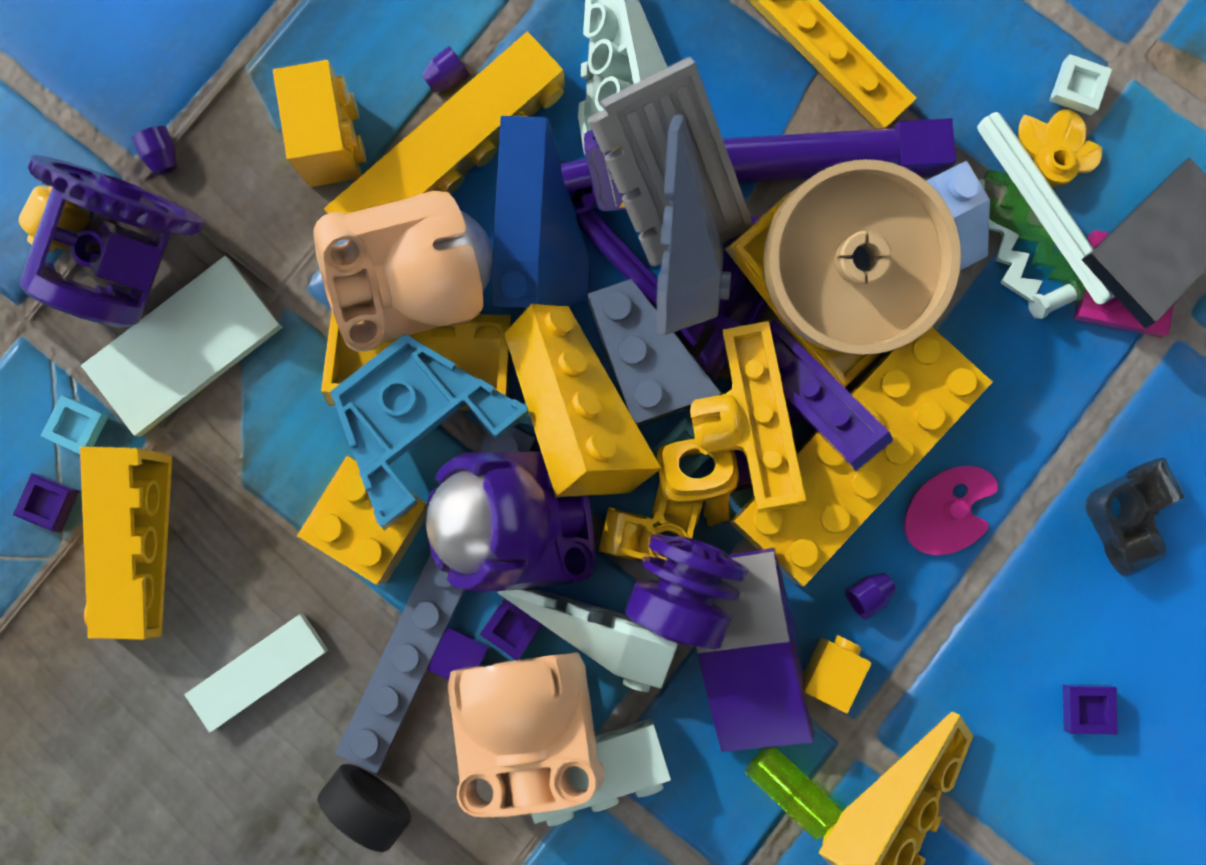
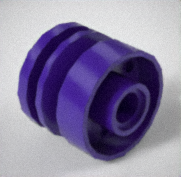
M652 534L648 544L649 548L667 557V559L644 556L642 566L660 578L658 583L635 581L625 609V615L657 636L669 641L716 650L721 648L731 616L722 608L713 604L714 599L738 600L741 592L729 583L722 581V578L742 582L745 581L749 569L745 565L733 560L721 549L684 536L670 537L662 534Z

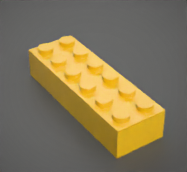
M930 327L914 341L900 348L888 351L850 392L890 432L893 441L855 472L822 436L814 430L796 450L806 499L805 505L757 513L755 497L753 496L729 523L757 550L775 548L781 572L795 585L804 587L991 385L992 381L938 331Z

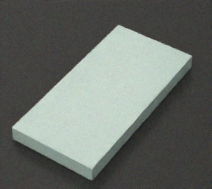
M224 256L142 318L138 324L133 325L92 356L81 367L132 434L141 437L281 330L283 326L234 263L227 256Z

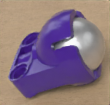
M541 451L463 453L452 458L439 469L435 479L439 482L440 487L430 492L427 503L426 529L432 557L441 571L449 573L447 581L453 587L466 591L487 593L545 586L554 587L582 582L592 575L595 568V548L589 495L556 497Z

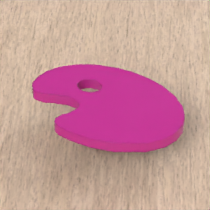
M960 466L938 473L926 481L911 498L905 512L904 532L911 546L921 553L936 556L956 553L969 547L981 538L988 530V522L973 515L970 509L971 505L977 500L992 496L998 491V483L994 476L979 467ZM958 484L964 485L967 490L966 494L961 498L953 495V489Z

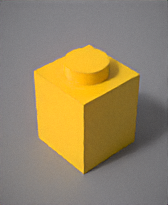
M839 635L836 636L834 642L821 637L803 673L805 678L804 692L848 714L872 662L859 656L863 647Z

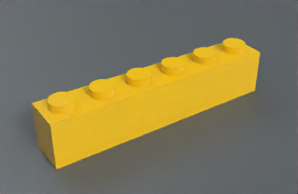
M527 31L324 208L328 214L333 212L348 214L409 199L415 195L430 191H442L452 194L462 185L464 181L463 176L475 165L478 167L485 165L495 156L498 150L497 146L499 145L501 116L531 117L540 108L548 109L560 99L565 87L564 70Z

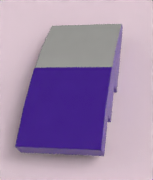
M775 548L728 555L729 557L745 565L749 571L745 581L742 582L722 578V581L729 583L741 592L738 600L714 599L713 604L722 608L731 616L721 648L716 650L696 646L721 752L813 743L814 728L804 694L805 678L795 643L797 631Z

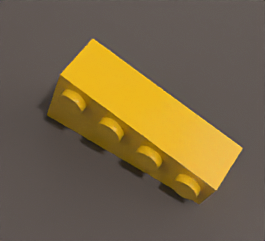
M531 304L509 327L504 336L555 496L569 497L631 493L661 469L658 461L568 306Z

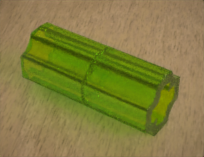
M775 746L761 748L744 770L746 775L815 840L827 833L832 825L837 822L842 812L832 799Z

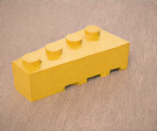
M80 447L86 582L84 621L87 626L88 638L146 640L162 636L173 455L140 448Z

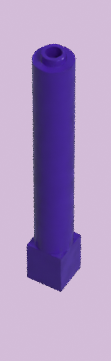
M952 118L898 121L894 128L722 138L738 183L810 179L831 166L854 160H880L893 163L916 173L921 178L934 177L952 168L956 163Z

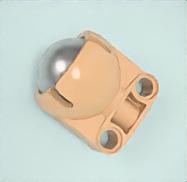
M430 191L415 195L409 199L348 214L333 212L322 216L317 221L314 227V242L324 289L342 337L350 349L358 352L370 351L380 343L400 338L404 334L411 335L440 326H454L468 322L482 311L484 304L483 291L490 280L493 267L491 243L479 223L468 214L460 211L455 199L449 192ZM348 240L343 245L333 246L338 241Z

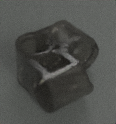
M1164 457L1151 460L1129 470L1124 476L1095 489L1086 500L1087 515L1103 543L1106 556L1111 565L1122 576H1130L1166 557V547L1155 526L1156 521L1153 516L1159 514L1158 511L1184 499L1185 495L1167 459ZM1115 496L1121 505L1120 513L1117 517L1112 514L1110 508L1111 501Z

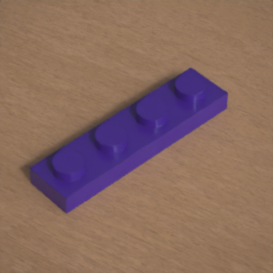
M773 320L770 323V329L785 399L856 472L893 441L890 432L787 331Z

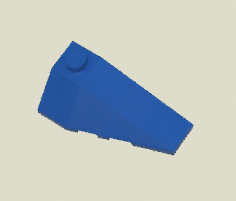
M501 116L492 253V306L528 308L531 304L554 306L588 304L590 256L582 237L574 203L564 185L561 170L562 163L548 117Z

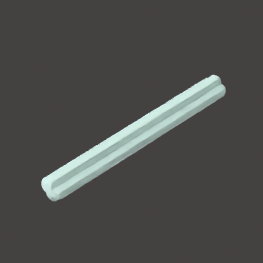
M995 112L985 117L977 126V130L1091 297L1099 305L1115 298L1111 291L1082 262L1081 259L1093 249L1092 245L1003 116Z

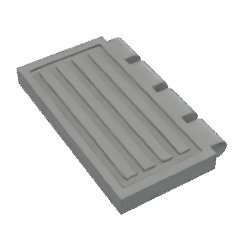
M690 57L600 100L604 109L593 114L588 119V122L602 152H608L620 147L608 153L604 159L619 193H626L622 197V201L635 231L642 232L638 238L651 266L662 264L664 251H668V246L661 244V229L663 227L665 207L670 204V200L664 199L668 130L673 115H684L721 244L741 235L753 224L696 63Z

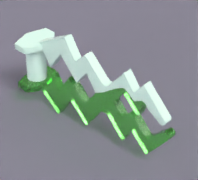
M988 170L984 175L985 179L1007 186L999 207L1012 210L1009 219L993 217L999 198L990 199L989 230L999 232L1002 235L995 261L1010 265L1000 283L1028 301V308L1034 319H1043L1048 316V313L1064 305L1082 300L1086 288L1081 280L1077 278L1076 273L1063 254L1053 251L1055 242L1044 226L1028 223L1027 215L1031 207L1023 196H1017L1018 188L1007 173ZM980 179L979 182L983 189H985V180ZM1018 238L1038 242L1031 264L1053 267L1054 269L1047 280L1063 281L1062 287L1043 296L1042 294H1036L1042 280L1021 278L1030 254L1012 250Z

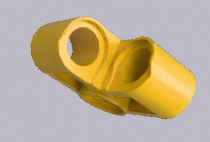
M659 482L652 510L653 518L624 512L612 507L608 508L598 551L634 561H643L644 556L666 560L667 558L660 556L649 548L648 544L652 534L669 532L676 537L692 538L694 528L699 520L703 501L690 503L670 502L665 498L661 489V483Z

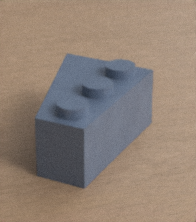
M632 279L588 293V305L620 396L637 427L690 410L691 404L695 399L722 394L674 332L667 335L656 334L657 311Z

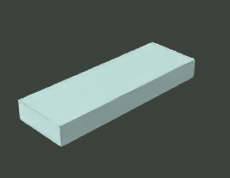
M302 613L184 695L208 732L211 733L329 650L305 614Z

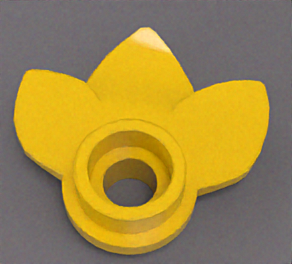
M1071 109L1060 110L1049 120L1048 124L1028 115H1024L1019 123V141L1027 153L1034 159V163L1052 188L1070 183L1077 174L1092 172L1102 159V147L1097 143L1085 140L1087 131L1085 122L1079 114Z

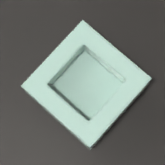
M1070 54L1062 63L1050 101L1090 116L1099 109L1112 69Z

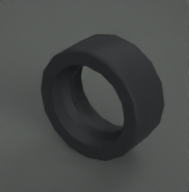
M352 764L340 765L320 791L317 798L320 809L335 827L357 844L372 851L382 853L390 850L411 822V813L407 805L387 784L368 771Z

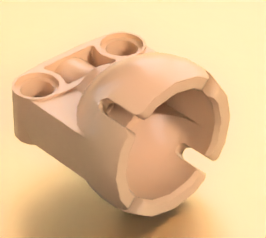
M579 652L495 663L488 667L475 666L451 671L448 692L460 783L457 787V799L464 812L475 817H506L554 811L585 803L601 789L605 772L602 763L598 760L586 668ZM572 766L580 767L588 774L589 787L587 790H578L570 783L569 770ZM479 778L485 779L491 784L493 788V799L491 802L481 799L478 795L476 785Z

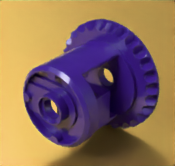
M31 155L28 165L30 174L35 179L42 181V184L52 188L19 281L22 289L35 300L75 317L117 327H130L138 324L171 233L195 235L201 231L204 219L173 201L124 180L56 158ZM66 200L119 222L152 231L150 236L106 221L103 222L101 227L104 250L101 257L92 255L89 265L95 276L131 287L130 292L110 282L107 288L100 285L93 288L62 278L61 274L56 272L53 264L45 263L52 240L73 247L77 241L78 233L57 227Z

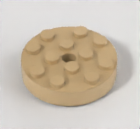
M854 160L840 163L817 173L799 185L783 201L775 213L766 235L763 251V272L766 287L774 307L781 318L792 330L808 342L820 348L844 354L864 355L887 352L900 348L924 334L947 308L958 282L961 265L959 233L950 209L943 198L926 180L902 166L880 160ZM857 246L862 247L869 254L870 262L865 271L856 268L853 259H846V257L853 255Z

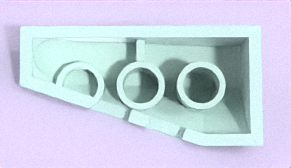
M585 0L583 34L590 39L588 61L581 63L580 77L587 80L586 100L579 102L578 121L583 149L584 134L592 130L588 119L593 114L604 109L600 100L668 68L639 0Z
M525 588L497 591L498 594L616 676L623 677V685L643 692H649L650 686L662 688L677 643L657 636L623 613L541 589Z

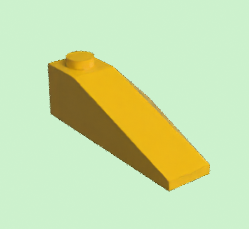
M951 712L841 813L836 824L831 825L826 831L823 838V846L818 852L829 865H924L926 858L920 856L919 851L927 831L937 832L942 817L938 816L939 799L942 792L946 793L954 788L973 739V734L961 715Z

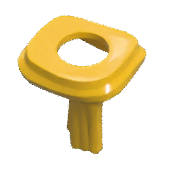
M695 439L661 446L658 449L657 461L661 467L658 472L661 489L665 498L673 503H690L704 500L703 517L707 520V526L712 527L715 524L730 521L729 495L737 487L739 481L735 450L708 454L715 462L713 472L707 477L691 478L681 472L679 462L685 455L703 454L697 448Z

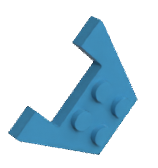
M406 334L402 335L330 391L347 440L358 464L365 490L368 492L375 518L384 530L418 504L417 500L389 468V465L456 411L466 405L496 441L529 415L528 409L524 404L498 392L494 386L480 378L473 377L458 368L452 361Z

